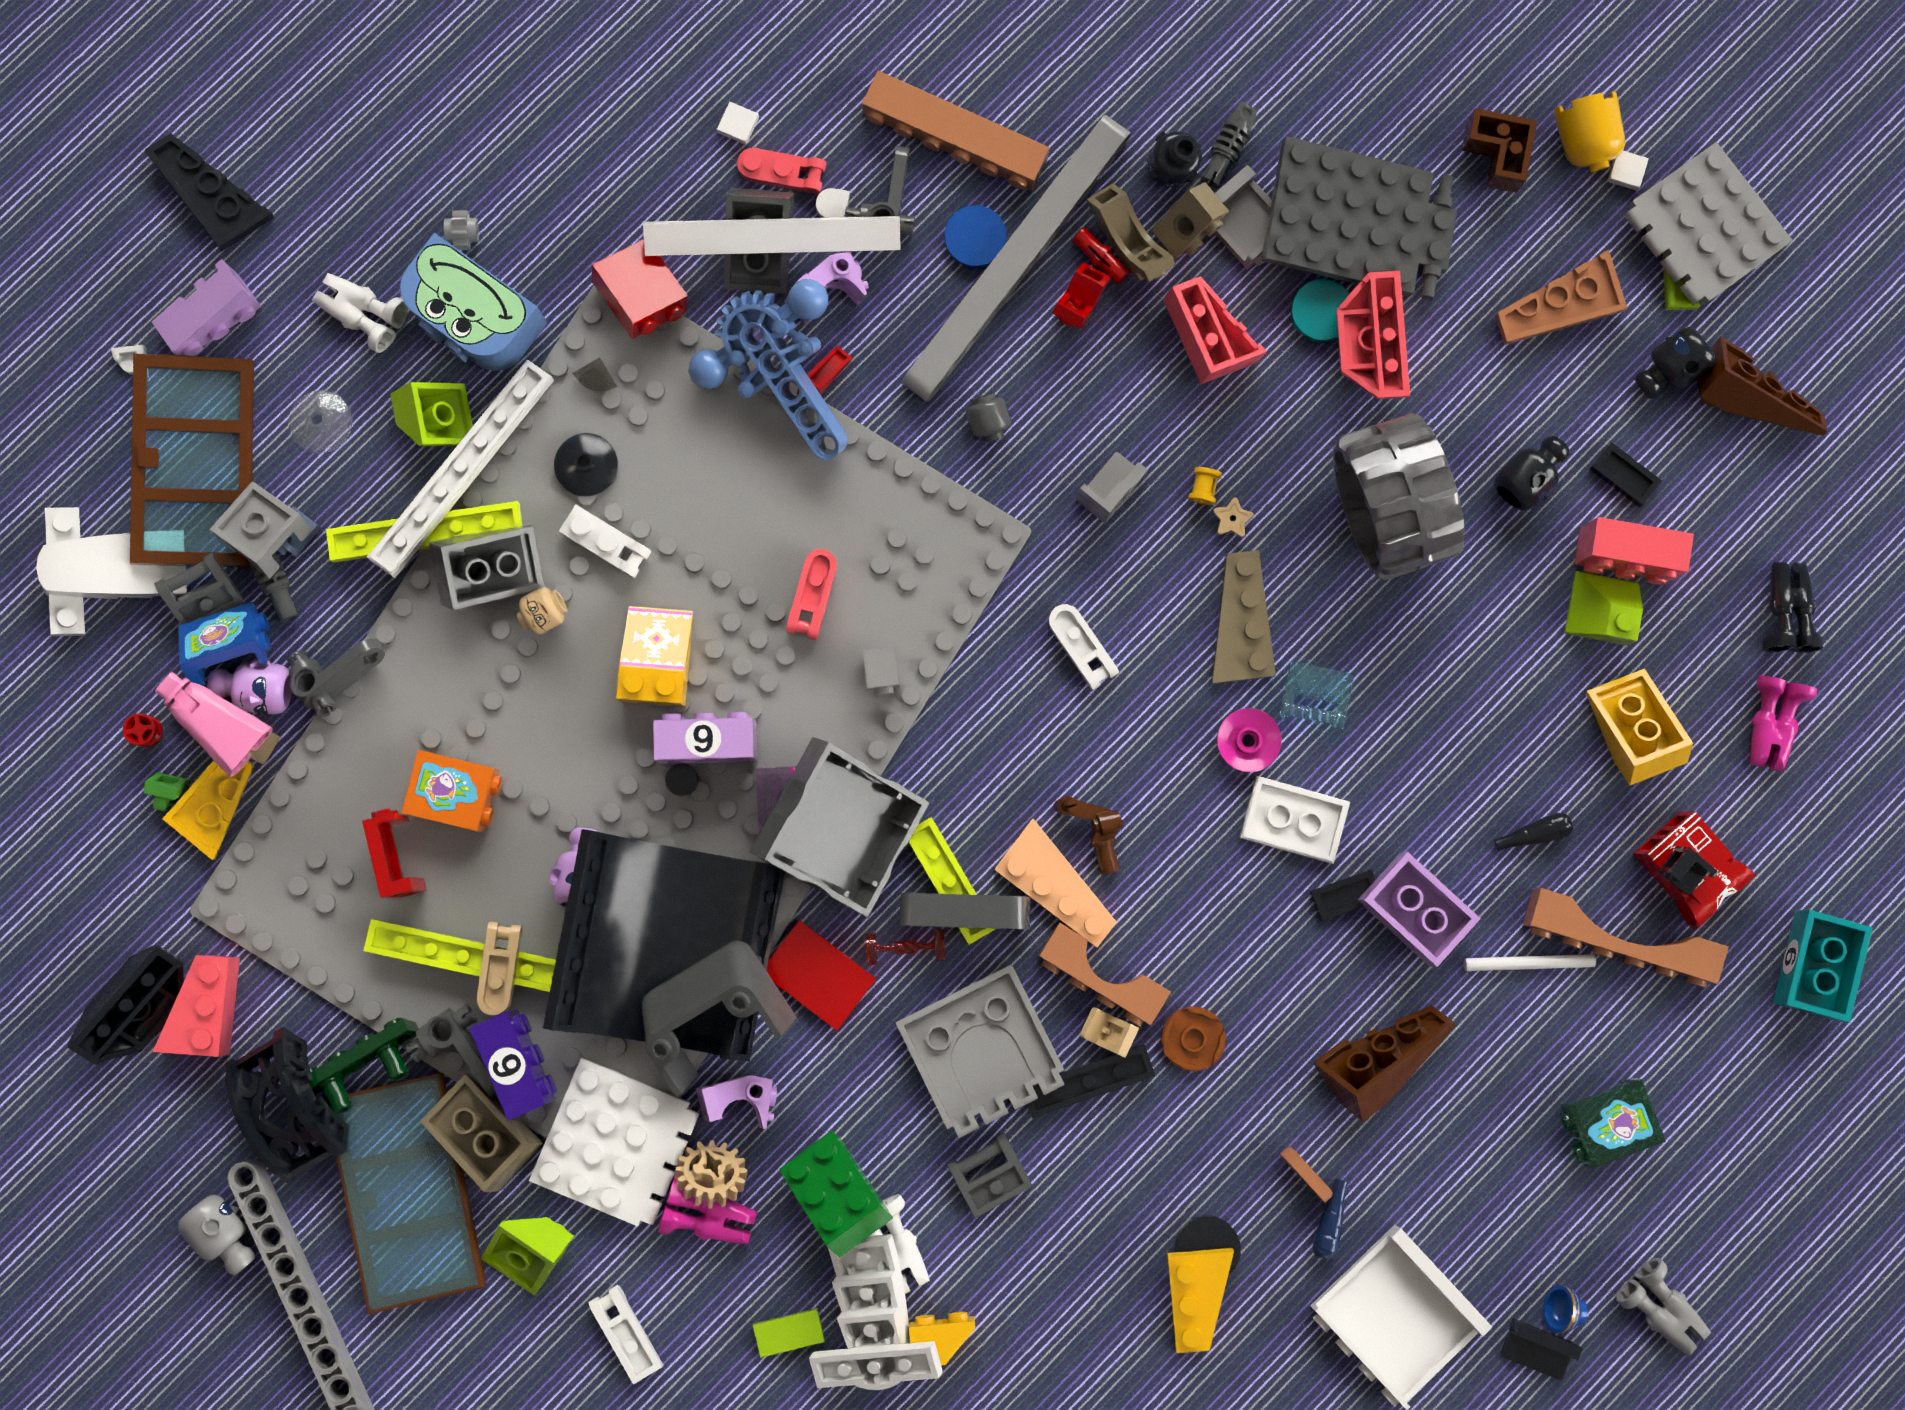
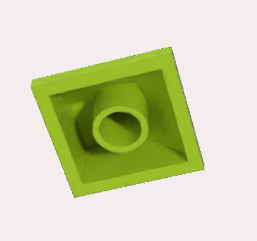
M410 382L390 394L396 425L419 446H457L473 427L464 383Z
M1575 571L1564 634L1625 646L1637 642L1643 613L1639 583Z
M548 1217L502 1221L481 1259L535 1296L566 1251L574 1235L569 1233L564 1226L555 1223Z

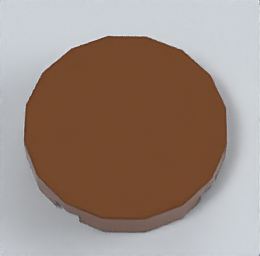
M1188 1006L1178 1009L1167 1018L1162 1027L1161 1045L1163 1052L1172 1064L1183 1070L1197 1072L1209 1068L1220 1059L1225 1050L1226 1034L1222 1023L1214 1013L1205 1008Z

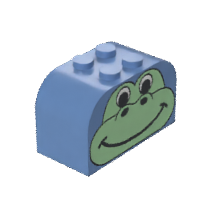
M433 233L413 259L401 279L400 290L402 299L420 321L418 326L425 331V334L439 345L444 341L443 344L450 349V352L464 363L470 359L476 365L486 370L501 371L515 365L548 324L536 305L436 233Z

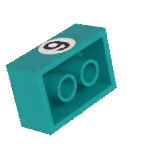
M1795 910L1773 1004L1833 1021L1850 1023L1873 927L1813 910Z

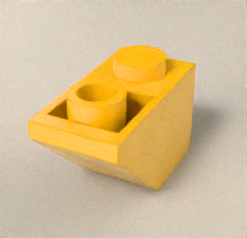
M967 1312L949 1313L948 1319L935 1320V1315L915 1317V1322H909L910 1343L935 1341L941 1365H946L975 1329L974 1316L968 1317Z

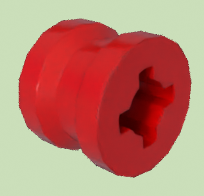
M139 713L131 715L125 720L123 735L131 744L141 747H152L161 740L163 727L157 718Z

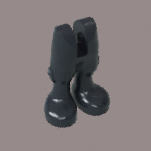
M1774 562L1771 568V600L1769 606L1771 612L1777 616L1775 632L1763 639V651L1782 652L1794 648L1795 652L1809 653L1822 650L1823 639L1816 632L1811 617L1815 612L1816 602L1813 598L1806 563H1793L1790 570L1786 562ZM1793 611L1795 612V615L1797 616V623H1798V632H1797V635L1795 634L1794 627H1793V621H1792Z

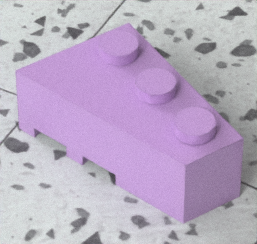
M223 259L215 264L218 271L207 281L200 278L194 283L197 290L184 300L182 297H178L152 321L166 344L177 356L198 355L203 350L204 345L212 340L223 338L228 334L229 328L238 322L248 321L255 315L256 310L261 307L243 279Z

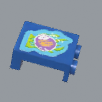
M250 602L179 625V666L186 678L193 683L205 685V667L251 652L255 653L261 665L268 663L267 650L271 649V644L266 631L270 630V626L265 613H259L254 603Z

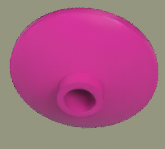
M1244 708L1231 713L1224 719L1218 730L1217 746L1220 755L1228 765L1242 772H1257L1265 769L1275 761L1281 749L1282 737L1277 723L1270 715L1259 709ZM1245 735L1253 738V745L1251 747L1243 745L1242 738Z

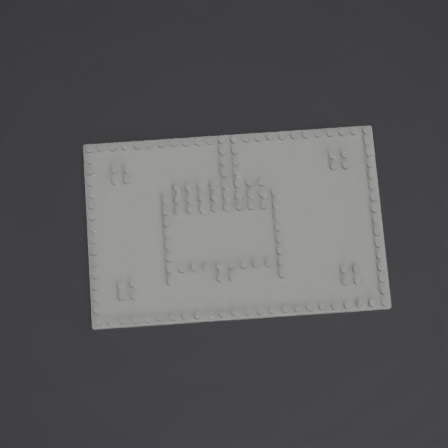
M593 286L540 367V369L552 376L553 383L450 509L452 511L514 501L520 503L522 525H532L534 528L544 587L549 588L551 591L557 590L566 604L567 612L564 614L565 619L563 623L541 635L535 634L530 628L525 630L518 621L517 613L520 612V599L531 592L457 610H451L442 606L430 548L423 549L365 638H373L379 641L385 651L383 660L333 699L337 706L334 712L327 706L331 713L329 716L319 717L317 714L314 716L190 908V913L378 1033L384 1030L383 1026L387 1022L396 1018H404L416 1022L418 1028H421L431 1018L441 1014L448 1008L455 1012L463 1007L464 1004H468L473 1011L465 1017L475 1013L478 1019L476 1023L466 1028L472 1036L470 1027L497 1016L485 1014L477 1004L480 977L363 951L371 919L484 944L489 922H498L500 926L511 927L512 924L522 925L523 936L519 951L556 959L566 907H562L555 902L552 893L553 885L549 882V875L558 857L572 850L569 835L574 828H591L601 833L650 843L767 863L751 854L750 850L790 779V767L794 766L796 768L812 737L833 744L865 763L870 770L881 776L1031 535V529L827 404L846 432L848 444L843 452L832 459L823 460L818 458L769 385L751 397L743 398L739 395L738 387L742 383L739 375L741 373L740 366H734L733 364L729 366L725 382L715 389H703L691 381L688 373L691 358L696 352L703 349L720 350L724 347L722 339L684 316L674 322L667 321L659 325L649 335H640L631 339L597 288ZM752 360L747 362L749 371H753L756 367ZM789 382L790 392L798 396V386L793 382ZM807 409V418L811 422L817 423L816 413L811 409ZM581 433L596 434L607 440L615 450L618 459V471L613 483L605 491L593 496H578L567 491L558 481L554 471L555 455L561 444L568 438ZM825 436V445L829 449L835 450L834 440L829 436ZM587 457L579 460V466L582 468L587 467L590 463V459ZM575 505L580 506L652 551L647 560L643 559L638 566L640 571L635 579L559 532ZM626 548L620 558L627 561L632 551ZM825 549L834 555L837 562V571L817 641L808 639L806 634L798 632L795 635L786 633L787 622L804 562L808 554L813 550ZM629 606L694 612L685 707L623 703L616 699L619 664ZM802 611L800 620L811 623L813 614ZM895 646L900 688H894V694L875 696L874 691L868 692L863 650ZM746 712L750 718L756 721L758 762L687 764L694 768L698 774L699 782L696 790L687 796H677L669 791L665 783V776L667 771L675 764L661 765L654 760L653 720H662L663 714H681V717H685V719H695L694 714L714 713V716L720 719L727 718V713ZM418 750L499 770L498 776L502 777L501 788L497 796L493 795L490 808L494 809L493 819L490 826L485 827L483 833L401 813ZM383 809L398 810L399 814L409 817V823L392 828L404 878H424L427 891L398 899L380 898L362 823L363 820L371 819L372 812ZM787 873L784 875L770 953L812 888ZM498 939L497 946L507 948L508 940ZM514 984L512 1002L507 1011L518 1010L520 1015L525 1014L532 1029L528 1033L533 1045L538 1044L544 1057V1062L541 1063L545 1075H551L557 1088V1092L554 1093L556 1100L518 1116L530 1129L547 1139L582 1057L675 1095L649 1057L646 1050V1042L595 1034L543 1029L550 992ZM442 1022L438 1026L437 1033L441 1039H449L452 1032L451 1027L448 1023ZM417 1036L402 1044L400 1047L406 1050L405 1045L415 1040ZM455 1046L449 1047L435 1058L428 1054L421 1059L456 1082L464 1074H469L478 1082ZM681 1048L695 1070L698 1071L708 1053Z

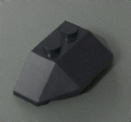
M157 944L129 957L85 1007L67 1047L94 1065L103 1063L104 1060L141 1052L167 1021L184 983L183 962Z

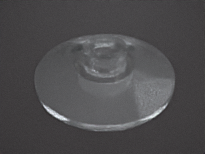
M323 390L312 391L300 397L293 405L288 419L289 431L294 441L303 449L313 453H328L339 448L348 439L353 424L352 414L347 403L338 395ZM321 414L322 421L319 424H313V417Z

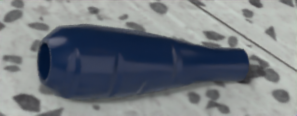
M1335 1179L1332 1191L1333 1196L1329 1199L1313 1240L1312 1250L1316 1256L1331 1260L1337 1254L1343 1225L1347 1181Z

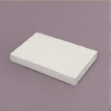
M1256 776L1239 838L1334 864L1350 802Z

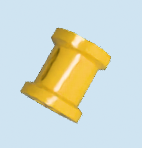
M1195 467L1193 471L1196 475L1195 482L1188 500L1204 505H1215L1216 485L1218 479L1222 477V472L1206 467Z

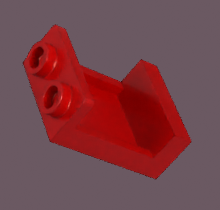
M378 810L371 813V819L362 821L380 898L398 899L427 891L424 878L403 877L392 828L409 823L410 821L407 815L399 814L398 810Z

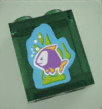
M1631 1077L1621 1081L1619 1086L1573 1103L1566 1102L1561 1104L1563 1113L1560 1114V1119L1565 1130L1571 1132L1575 1144L1572 1145V1150L1579 1163L1594 1169L1666 1142L1642 1079Z

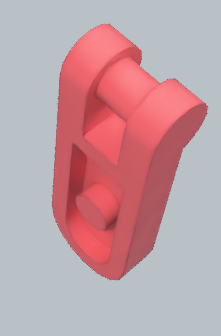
M759 148L744 150L737 160L739 173L747 181L811 194H820L822 188L820 177L821 173L825 172L827 164L825 160L816 157L806 158ZM800 171H809L808 178H799Z
M816 549L808 554L787 622L786 633L794 635L796 632L806 634L808 639L817 641L837 571V562L831 552L825 549ZM802 611L813 614L811 623L800 620Z

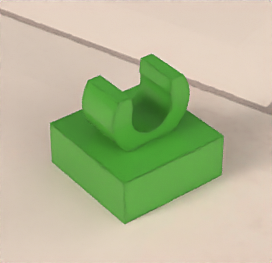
M157 772L145 781L144 793L155 796L153 809L167 811L168 806L173 807L175 800L188 790L189 779Z

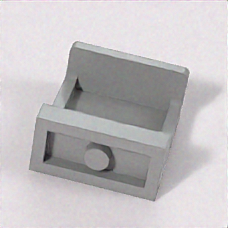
M1248 165L1215 192V195L1229 212L1220 220L1223 223L1222 227L1214 233L1247 270L1254 264L1259 267L1264 263L1262 256L1272 202L1271 198L1254 181L1256 173Z

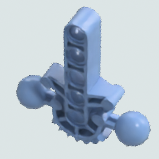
M813 279L797 281L789 291L788 302L781 307L774 304L775 297L773 293H768L764 297L761 290L755 291L753 296L749 292H744L741 294V299L738 297L732 298L730 300L731 306L726 305L722 308L725 316L718 317L716 320L723 328L716 330L714 335L722 337L724 347L718 351L703 349L696 352L689 362L688 373L691 381L700 388L715 389L725 382L729 366L732 364L740 366L741 373L739 375L742 383L738 387V393L741 397H751L769 385L818 458L829 460L843 452L848 444L846 432L800 365V363L820 350L821 342L817 337L808 338L802 332L798 333L794 330V321L798 318L814 320L825 312L828 305L826 288ZM754 327L761 330L763 334L762 342H758L754 338ZM789 335L794 339L793 342L795 344L788 346L782 337ZM772 354L776 355L780 359V369H776L772 365ZM750 360L756 366L753 371H749L747 362ZM789 382H794L798 386V396L790 392ZM807 409H811L816 413L817 423H813L807 418ZM825 436H829L834 440L835 450H831L825 445Z

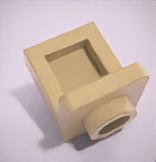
M1093 1007L1082 1028L1080 1037L1126 1058L1139 1028Z

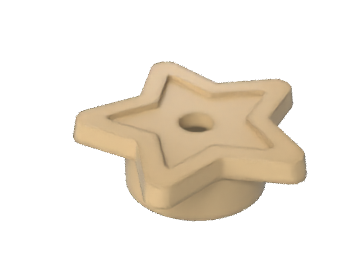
M1236 497L1230 501L1227 507L1213 509V513L1219 519L1218 535L1230 532L1235 533L1241 538L1245 536V523L1253 518L1254 514L1253 512L1241 509ZM1230 516H1235L1236 520L1231 521Z

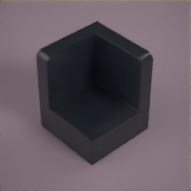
M1677 846L1657 871L1685 895H1690L1705 876L1715 878L1719 873L1690 847Z

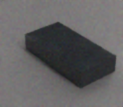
M1612 442L1606 446L1590 467L1592 472L1638 507L1646 503L1662 482L1661 479Z
M1372 869L1311 890L1310 894L1320 921H1325L1364 907L1357 900L1375 881Z

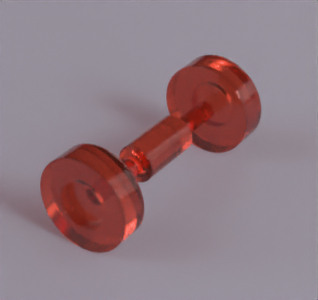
M934 929L935 942L917 943V940L894 941V945L878 946L876 933H866L868 966L878 965L877 952L895 951V954L917 953V950L935 949L936 962L946 961L944 929Z

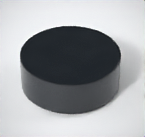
M684 763L673 765L665 776L667 788L677 796L690 795L696 790L699 782L695 769Z

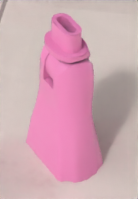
M173 672L155 690L165 700L164 705L169 707L178 723L188 731L229 777L234 776L242 769L252 756L249 752L251 750L257 751L273 730L271 726L221 698L210 689L193 683L188 678L182 680Z

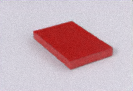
M801 920L796 923L768 960L767 973L776 985L836 1031H838L877 979Z

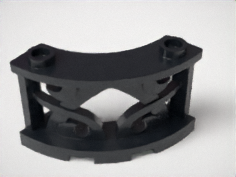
M282 1027L274 1032L272 1040L238 1060L231 1059L226 1062L225 1085L234 1117L246 1141L273 1175H277L286 1183H290L297 1174L329 1156L335 1155L339 1157L346 1153L349 1124L334 1113L322 1096L316 1098L309 1082L313 1081V1077L308 1063L307 1042ZM260 1066L261 1072H260V1071H256V1072H253V1071H252V1070L255 1069L256 1067ZM268 1090L277 1097L287 1098L291 1106L287 1116L289 1129L276 1126L264 1118V1104ZM317 1141L320 1145L314 1147L311 1142ZM300 1147L304 1154L297 1157L295 1153L299 1151Z

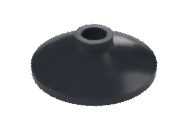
M581 433L568 438L561 444L555 455L554 471L558 481L567 491L578 496H593L605 491L613 483L618 471V459L615 450L607 440L596 434ZM583 457L590 459L589 465L585 468L579 466V460Z

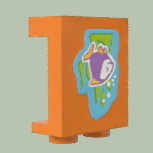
M418 750L401 813L483 833L485 827H489L492 822L494 809L490 808L493 795L497 796L500 791L502 777L498 776L499 770L492 767Z

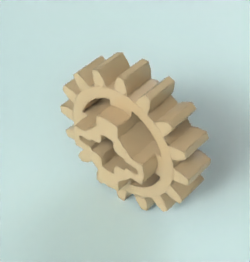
M710 1140L708 1147H704L701 1142H697L695 1151L687 1147L685 1156H679L678 1166L675 1170L677 1190H684L685 1200L694 1197L695 1206H699L702 1201L707 1202L708 1209H712L714 1202H718L724 1207L726 1205V1198L736 1201L738 1192L744 1191L747 1179L745 1159H737V1149L730 1152L727 1151V1143L725 1142L720 1147H715L714 1140Z

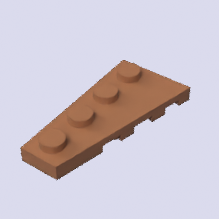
M1608 249L1591 261L1585 262L1561 278H1557L1538 291L1499 311L1495 317L1503 343L1507 345L1622 313L1628 308Z

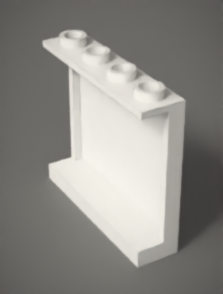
M1396 1225L1388 1230L1310 1305L1317 1313L1312 1317L1326 1333L1332 1329L1339 1337L1335 1343L1348 1357L1354 1353L1362 1362L1358 1368L1371 1382L1377 1378L1384 1385L1385 1388L1381 1393L1394 1407L1400 1403L1406 1410L1410 1408L1407 1402L1478 1333L1484 1336L1492 1328L1486 1319L1407 1234Z

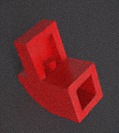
M1083 262L1075 271L1066 292L1057 302L1052 314L1056 315L1067 326H1076L1079 329H1083L1111 277Z

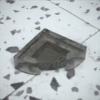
M600 357L572 373L580 384L591 390L606 391L617 387Z

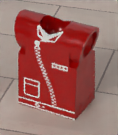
M1696 811L1678 812L1632 853L1671 898L1675 899L1682 917L1694 930H1697L1717 912L1725 897L1737 894L1756 877L1751 869L1733 858V855ZM1677 846L1690 847L1719 872L1715 878L1705 876L1690 895L1682 893L1657 872Z

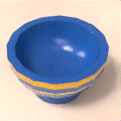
M1557 1285L1549 1290L1543 1304V1318L1545 1325L1551 1332L1558 1334L1567 1333L1585 1323L1588 1315L1587 1305L1583 1300H1580L1572 1289Z

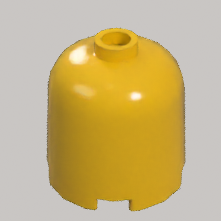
M1615 91L1609 93L1607 99H1604L1603 93H1598L1571 101L1572 108L1563 111L1562 106L1553 109L1565 156L1572 165L1589 167L1590 172L1603 170L1610 167L1608 161L1617 158L1623 152L1625 135L1619 101Z

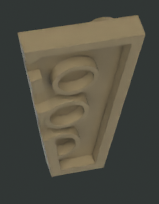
M1259 550L1229 553L1225 559L1222 600L1211 685L1276 676Z

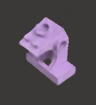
M850 251L830 255L809 274L806 273L798 280L813 279L826 289H840L856 305L867 294L865 289L869 288L867 281L862 282L861 267L857 260H853ZM800 318V320H801L805 325L810 321V320H803V319Z
M746 1075L696 1088L704 1121L712 1122L723 1119L722 1114L728 1104L735 1100L743 1099L753 1106L759 1128L765 1129L767 1128V1121H774V1113H769V1106H775L777 1087H772L773 1080ZM753 1085L757 1088V1094L754 1097L750 1095V1088Z

